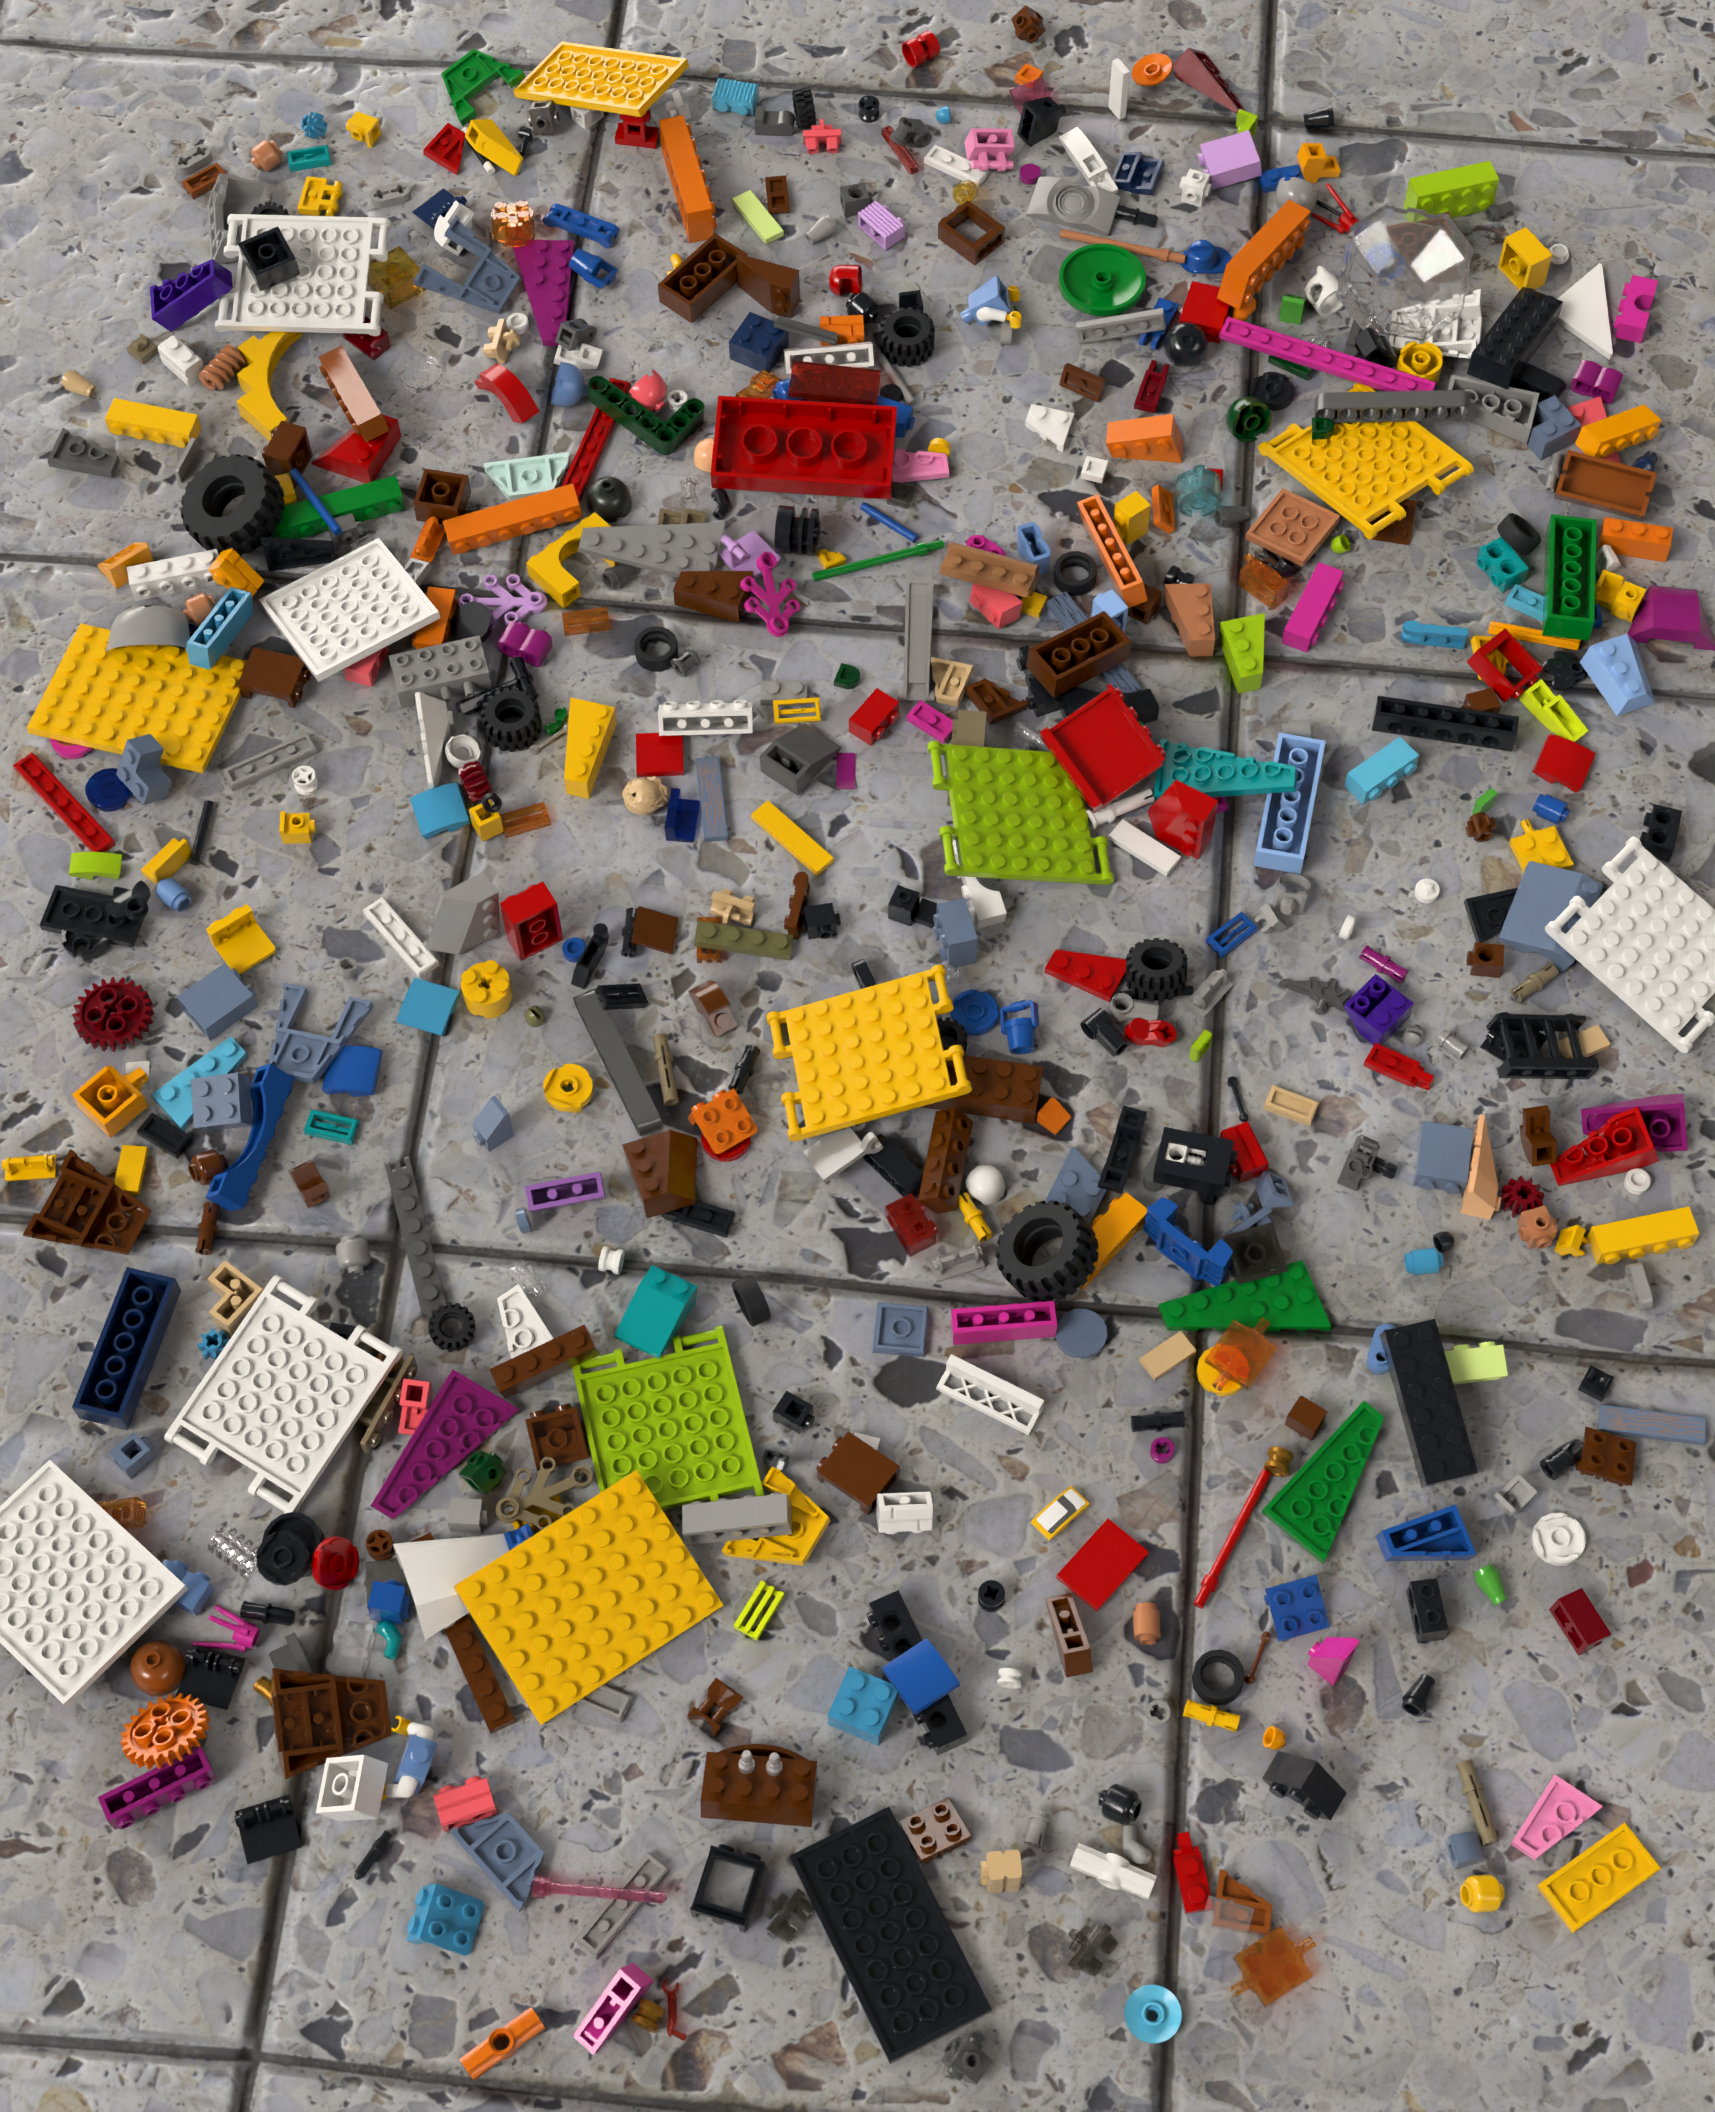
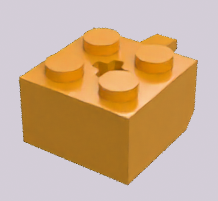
M112 1065L105 1066L75 1091L72 1096L78 1108L106 1135L112 1138L148 1107V1103L140 1091L149 1079L140 1067L129 1075L125 1074L122 1076Z

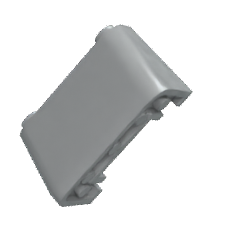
M219 173L208 202L211 259L220 264L238 262L239 256L227 258L223 255L224 247L227 246L228 216L230 214L251 215L255 206L258 207V204L262 203L265 206V202H269V205H271L273 194L270 193L269 184ZM243 225L237 228L236 245L241 242Z

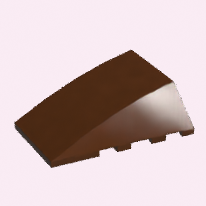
M70 1149L59 1168L60 1177L40 1214L34 1213L23 1236L129 1255L151 1214V1210L127 1191L120 1189L115 1185V1182L103 1176L94 1166L78 1157L77 1153Z
M272 1668L271 1702L277 1754L284 1780L324 1764L326 1758L341 1757L392 1736L385 1680Z

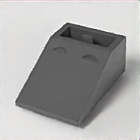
M804 723L774 740L760 755L761 772L798 796L841 750V746Z

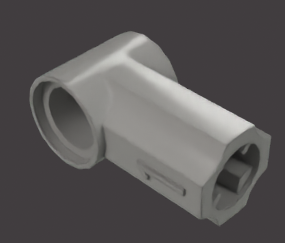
M1118 993L1112 997L1108 1014L1112 1021L1117 1024H1123L1135 1018H1142L1148 1021L1157 1020L1159 1003L1135 1000L1128 994ZM1116 1007H1122L1125 1010H1119Z

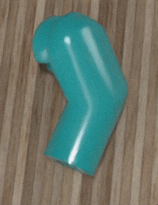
M389 1620L380 1621L376 1626V1632L387 1641L383 1657L396 1660L402 1635L394 1622Z

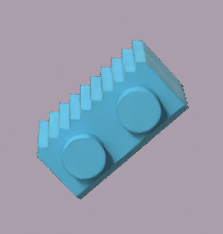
M718 78L712 95L713 109H717L720 112L729 111L739 115L754 116L759 100V86L757 83L750 84L749 82Z

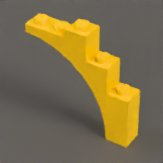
M272 331L260 340L252 336L237 347L246 362V367L237 373L240 388L246 393L236 401L240 416L269 441L271 440L273 430L277 429L281 421L288 422V419L277 408L271 397V382L274 370L287 349L302 336V332Z

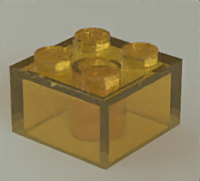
M401 246L388 252L387 261L379 262L374 259L370 262L368 285L374 292H381L384 295L383 302L390 310L427 290L413 284L420 268Z

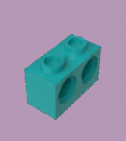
M1502 537L1479 549L1476 560L1478 567L1485 571L1492 584L1498 587L1502 593L1512 589L1515 584L1520 585L1525 582L1529 568Z

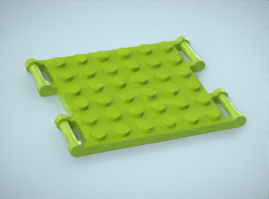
M931 741L927 744L928 753L931 754L934 775L932 780L933 789L949 791L954 828L952 826H943L939 829L940 838L943 839L946 861L944 871L946 875L1109 885L1115 881L1114 874L1110 871L1107 852L1108 838L1106 836L1090 837L1085 799L1051 752L941 744L939 741ZM940 755H944L947 779L943 777ZM953 840H956L959 865L955 862ZM1093 849L1098 850L1101 874H1096Z
M722 1325L714 1326L715 1329L683 1337L679 1335L674 1336L672 1341L675 1353L663 1355L660 1359L655 1357L625 1364L622 1350L619 1348L615 1349L613 1353L593 1357L572 1367L600 1493L637 1470L662 1510L680 1507L695 1501L711 1500V1502L719 1499L718 1497L752 1489L755 1491L754 1496H764ZM716 1339L718 1341V1343L693 1348L683 1351L682 1348L685 1346H690ZM617 1363L616 1367L581 1374L582 1370Z

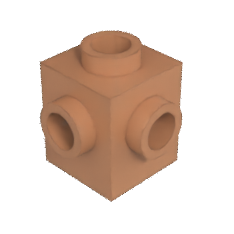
M1545 1205L1521 1212L1517 1222L1519 1236L1523 1242H1526L1529 1249L1548 1247L1552 1244L1558 1231L1556 1220L1550 1217Z

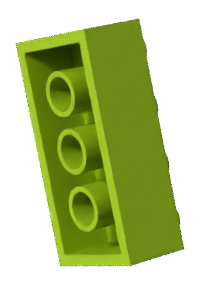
M1485 161L1409 178L1403 209L1409 221L1450 212L1451 218L1485 212L1490 205L1494 204L1499 177L1491 161Z

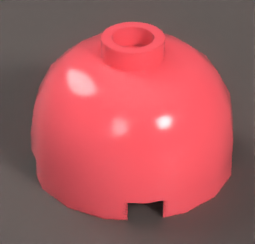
M652 370L653 375L651 377L648 374L644 375L629 392L632 394L631 398L650 412L655 411L657 413L666 404L664 399L667 396V385L662 376L656 370Z

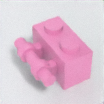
M971 128L964 143L967 160L971 161L972 169H979V171H987V169H997V171L1013 169V161L1008 160L1015 148L1012 129Z

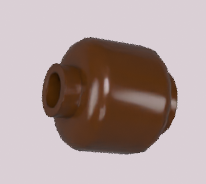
M214 1149L194 1155L191 1163L188 1165L193 1181L195 1183L199 1182L203 1186L211 1184L215 1175L228 1168L226 1157L223 1154L219 1155Z

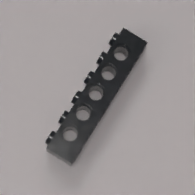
M1378 696L1374 710L1372 731L1512 752L1517 737L1519 717Z
M899 1590L869 1603V1613L866 1614L872 1628L877 1627L880 1633V1637H878L880 1647L883 1652L888 1651L892 1660L902 1655L897 1651L900 1645H907L912 1648L923 1641ZM890 1621H895L900 1626L895 1630H890L885 1625ZM948 1694L917 1715L913 1714L918 1725L922 1724L926 1731L923 1737L929 1750L934 1748L937 1756L967 1743L968 1735ZM935 1717H941L946 1723L941 1727H936L931 1723V1720Z

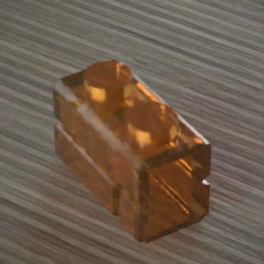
M1253 557L1240 570L1238 585L1272 610L1276 609L1288 597L1290 582L1256 557Z

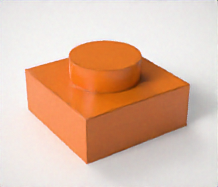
M1025 63L1015 75V83L1033 90L1043 78V71Z

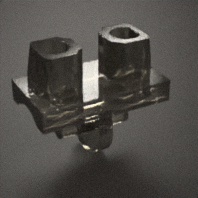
M799 1888L785 1906L783 1904L788 1897L784 1893H781L777 1899L768 1896L765 1900L770 1908L764 1915L771 1920L778 1913L766 1928L768 1931L767 1935L773 1940L777 1937L790 1944L797 1935L798 1930L789 1923V1920L793 1915H796L806 1923L814 1914V1908L806 1900L805 1893Z
M1096 1923L1092 1930L1084 1924L1080 1932L1072 1928L1068 1935L1073 1939V1942L1068 1948L1075 1954L1067 1965L1073 1970H1081L1090 1976H1096L1103 1965L1093 1956L1099 1948L1106 1955H1110L1118 1945L1117 1940L1109 1933L1112 1928L1106 1923L1103 1925Z

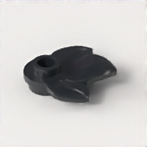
M1263 548L1264 555H1260L1256 551L1254 552L1255 557L1260 562L1269 565L1280 576L1285 578L1286 576L1292 577L1294 574L1295 566L1284 557L1279 559L1265 548Z
M1554 651V658L1546 660L1541 665L1543 671L1554 676L1552 682V689L1554 690L1569 689L1574 683L1583 680L1587 674L1580 661L1575 660L1572 655L1564 651Z
M142 880L137 882L132 890L114 887V903L107 905L105 909L109 915L115 918L127 917L130 920H141L149 912L147 902L151 896L150 889Z

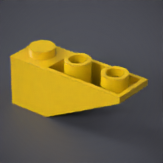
M492 119L471 120L465 138L475 151L513 176H517L523 157Z

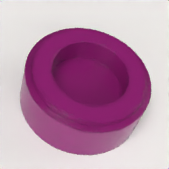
M1031 163L1023 165L1020 168V180L1028 185L1036 184L1038 178L1041 177L1040 168Z

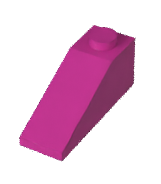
M1327 1637L1322 1644L1317 1641L1308 1652V1655L1311 1657L1307 1665L1333 1686L1349 1668L1360 1641L1357 1638Z
M634 1963L620 1968L575 2031L573 2037L593 2055L596 2054L637 2006L654 1981Z

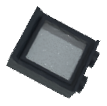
M719 1844L718 1847L711 1845L699 1886L690 1908L691 1916L697 1918L698 1914L712 1918V1921L716 1924L723 1925L724 1922L737 1925L740 1932L745 1933L765 1871V1862L761 1860L759 1855L745 1852V1855L735 1853L734 1848L724 1844Z

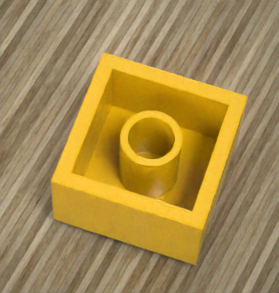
M1524 227L1505 237L1498 268L1519 291L1522 287L1535 290L1545 285L1552 254L1537 239L1535 234L1531 233L1527 227Z

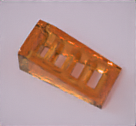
M138 1497L96 1502L109 1515L110 1509H113L112 1518L124 1529L145 1526L146 1503ZM121 1509H124L123 1518L121 1519Z

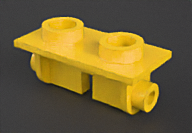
M57 1155L7 1157L6 1160H2V1169L5 1170V1182L56 1178Z

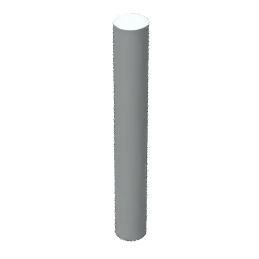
M880 355L877 361L894 385L901 389L902 396L908 405H915L916 399L885 355Z

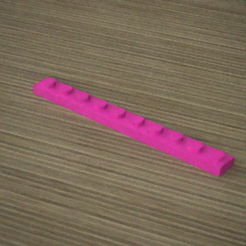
M1227 317L1220 332L1219 339L1382 391H1434L1436 382L1231 317Z

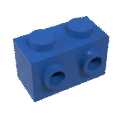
M386 1580V1583L373 1581L367 1608L371 1620L379 1622L389 1620L394 1622L395 1625L403 1626L404 1618L409 1619L412 1603H410V1596L407 1595L406 1587L402 1586L401 1582L395 1580Z

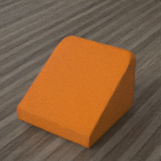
M1051 1097L1038 1111L1036 1121L1054 1135H1057L1072 1117L1055 1098Z

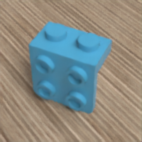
M437 1883L423 1886L415 1899L417 1907L414 1916L411 1917L407 1925L408 1936L406 1941L416 1945L429 1943L462 1956L469 1955L484 1909L483 1901Z

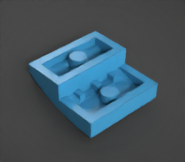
M457 782L426 790L410 798L421 835L426 840L446 829L452 833L471 823L460 786Z
M414 978L404 998L396 1022L444 1037L451 1014L454 1015L461 991Z

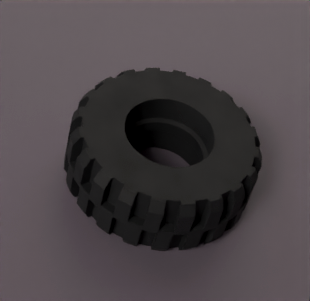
M240 454L218 457L217 460L205 464L203 469L193 475L192 481L188 482L185 488V495L182 496L181 500L183 505L181 507L183 525L206 551L217 549L218 554H220L223 550L233 548L240 556L245 553L250 554L256 551L257 547L262 546L261 537L273 536L277 531L276 527L282 521V511L285 508L284 491L277 478L259 460H255L248 455L241 456ZM244 495L243 501L234 512L221 517L225 507L233 499Z

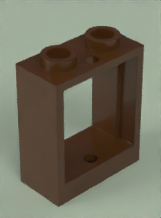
M967 200L962 205L957 206L947 217L940 220L938 223V239L973 265H976L1004 243L1005 227ZM967 218L987 232L974 243L954 230Z

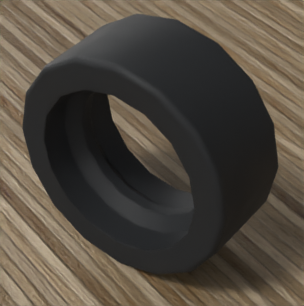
M1509 513L1497 527L1498 533L1503 540L1523 555H1530L1541 543V537L1536 529L1517 514Z
M1070 551L1062 554L1054 565V584L1061 592L1064 593L1066 591L1071 596H1080L1088 593L1096 583V562L1091 556L1080 551ZM1070 566H1078L1084 568L1089 575L1081 581H1073L1064 577L1062 571Z
M652 626L641 631L634 642L635 657L638 664L651 672L669 669L671 667L670 661L673 658H678V641L675 634L669 629L659 626ZM654 641H661L670 646L669 652L659 657L646 655L643 652V648L648 643Z
M747 1275L732 1283L733 1292L739 1307L752 1327L771 1319L766 1299L752 1275Z
M1221 1649L1210 1650L1201 1655L1195 1663L1192 1674V1684L1197 1695L1205 1702L1213 1705H1225L1235 1700L1241 1693L1245 1680L1244 1667L1240 1660L1231 1652ZM1220 1662L1230 1667L1235 1679L1232 1687L1220 1693L1208 1689L1202 1678L1203 1670L1207 1665Z

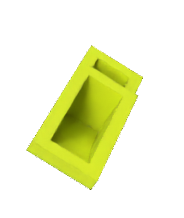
M1542 679L1518 697L1524 706L1546 728L1559 737L1575 742L1589 731L1560 694L1555 696Z

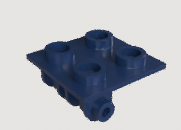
M443 188L412 213L432 229H435L439 216L445 217L455 200L466 206L467 199L463 195L454 197Z

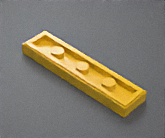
M766 801L751 814V819L816 876L834 863V857L770 801Z

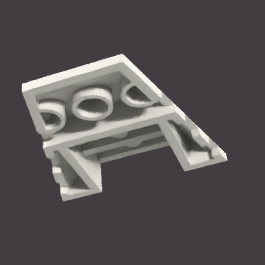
M1481 289L1474 290V294L1464 297L1463 294L1453 296V300L1442 303L1440 300L1434 301L1431 306L1422 308L1419 305L1393 312L1389 336L1392 348L1396 351H1401L1406 344L1413 341H1418L1417 344L1430 342L1436 345L1445 357L1470 359L1473 350L1482 340Z
M504 1534L393 1544L399 1565L403 1569L416 1607L417 1618L425 1642L433 1638L434 1634L445 1628L446 1630L454 1625L458 1619L467 1614L470 1615L453 1587L510 1551Z

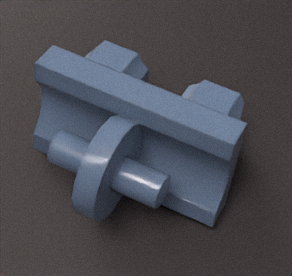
M1237 1202L1233 1206L1235 1213L1230 1218L1234 1223L1239 1219L1242 1222L1225 1234L1229 1240L1235 1238L1243 1248L1256 1240L1249 1229L1253 1224L1261 1235L1275 1226L1269 1216L1272 1209L1260 1208L1250 1215L1249 1212L1254 1209L1253 1204L1249 1203L1244 1206L1242 1203Z

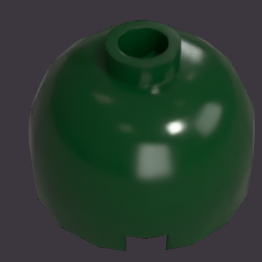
M1252 396L1240 397L1235 400L1226 413L1228 430L1239 441L1245 443L1257 440L1258 438L1255 436L1260 435L1261 432L1265 434L1272 419L1268 406L1259 398Z

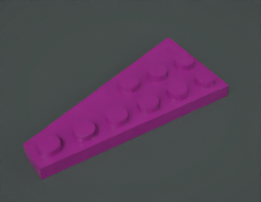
M510 239L543 346H558L559 344L555 340L560 324L568 319L572 269L569 267V262L574 254V240Z
M452 1369L370 1507L392 1520L395 1519L418 1499L420 1495L434 1485L443 1475L520 1409Z

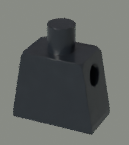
M1050 97L1024 102L1017 135L1031 147L1057 131L1059 119L1066 115L1065 106L1063 104L1058 105Z

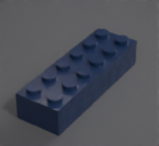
M126 1268L72 1406L79 1419L124 1430L129 1429L181 1293L175 1278L134 1268Z

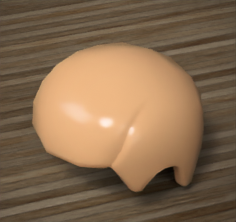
M705 438L695 447L694 463L702 471L711 472L714 438Z

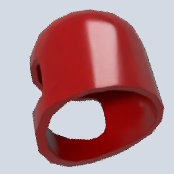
M845 264L834 266L829 274V288L831 292L836 296H842L846 292H862L861 266Z

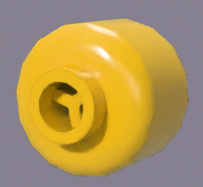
M1493 1875L1469 1876L1464 1884L1461 1885L1460 1897L1463 1905L1467 1906L1473 1913L1497 1911L1505 1897L1503 1885Z

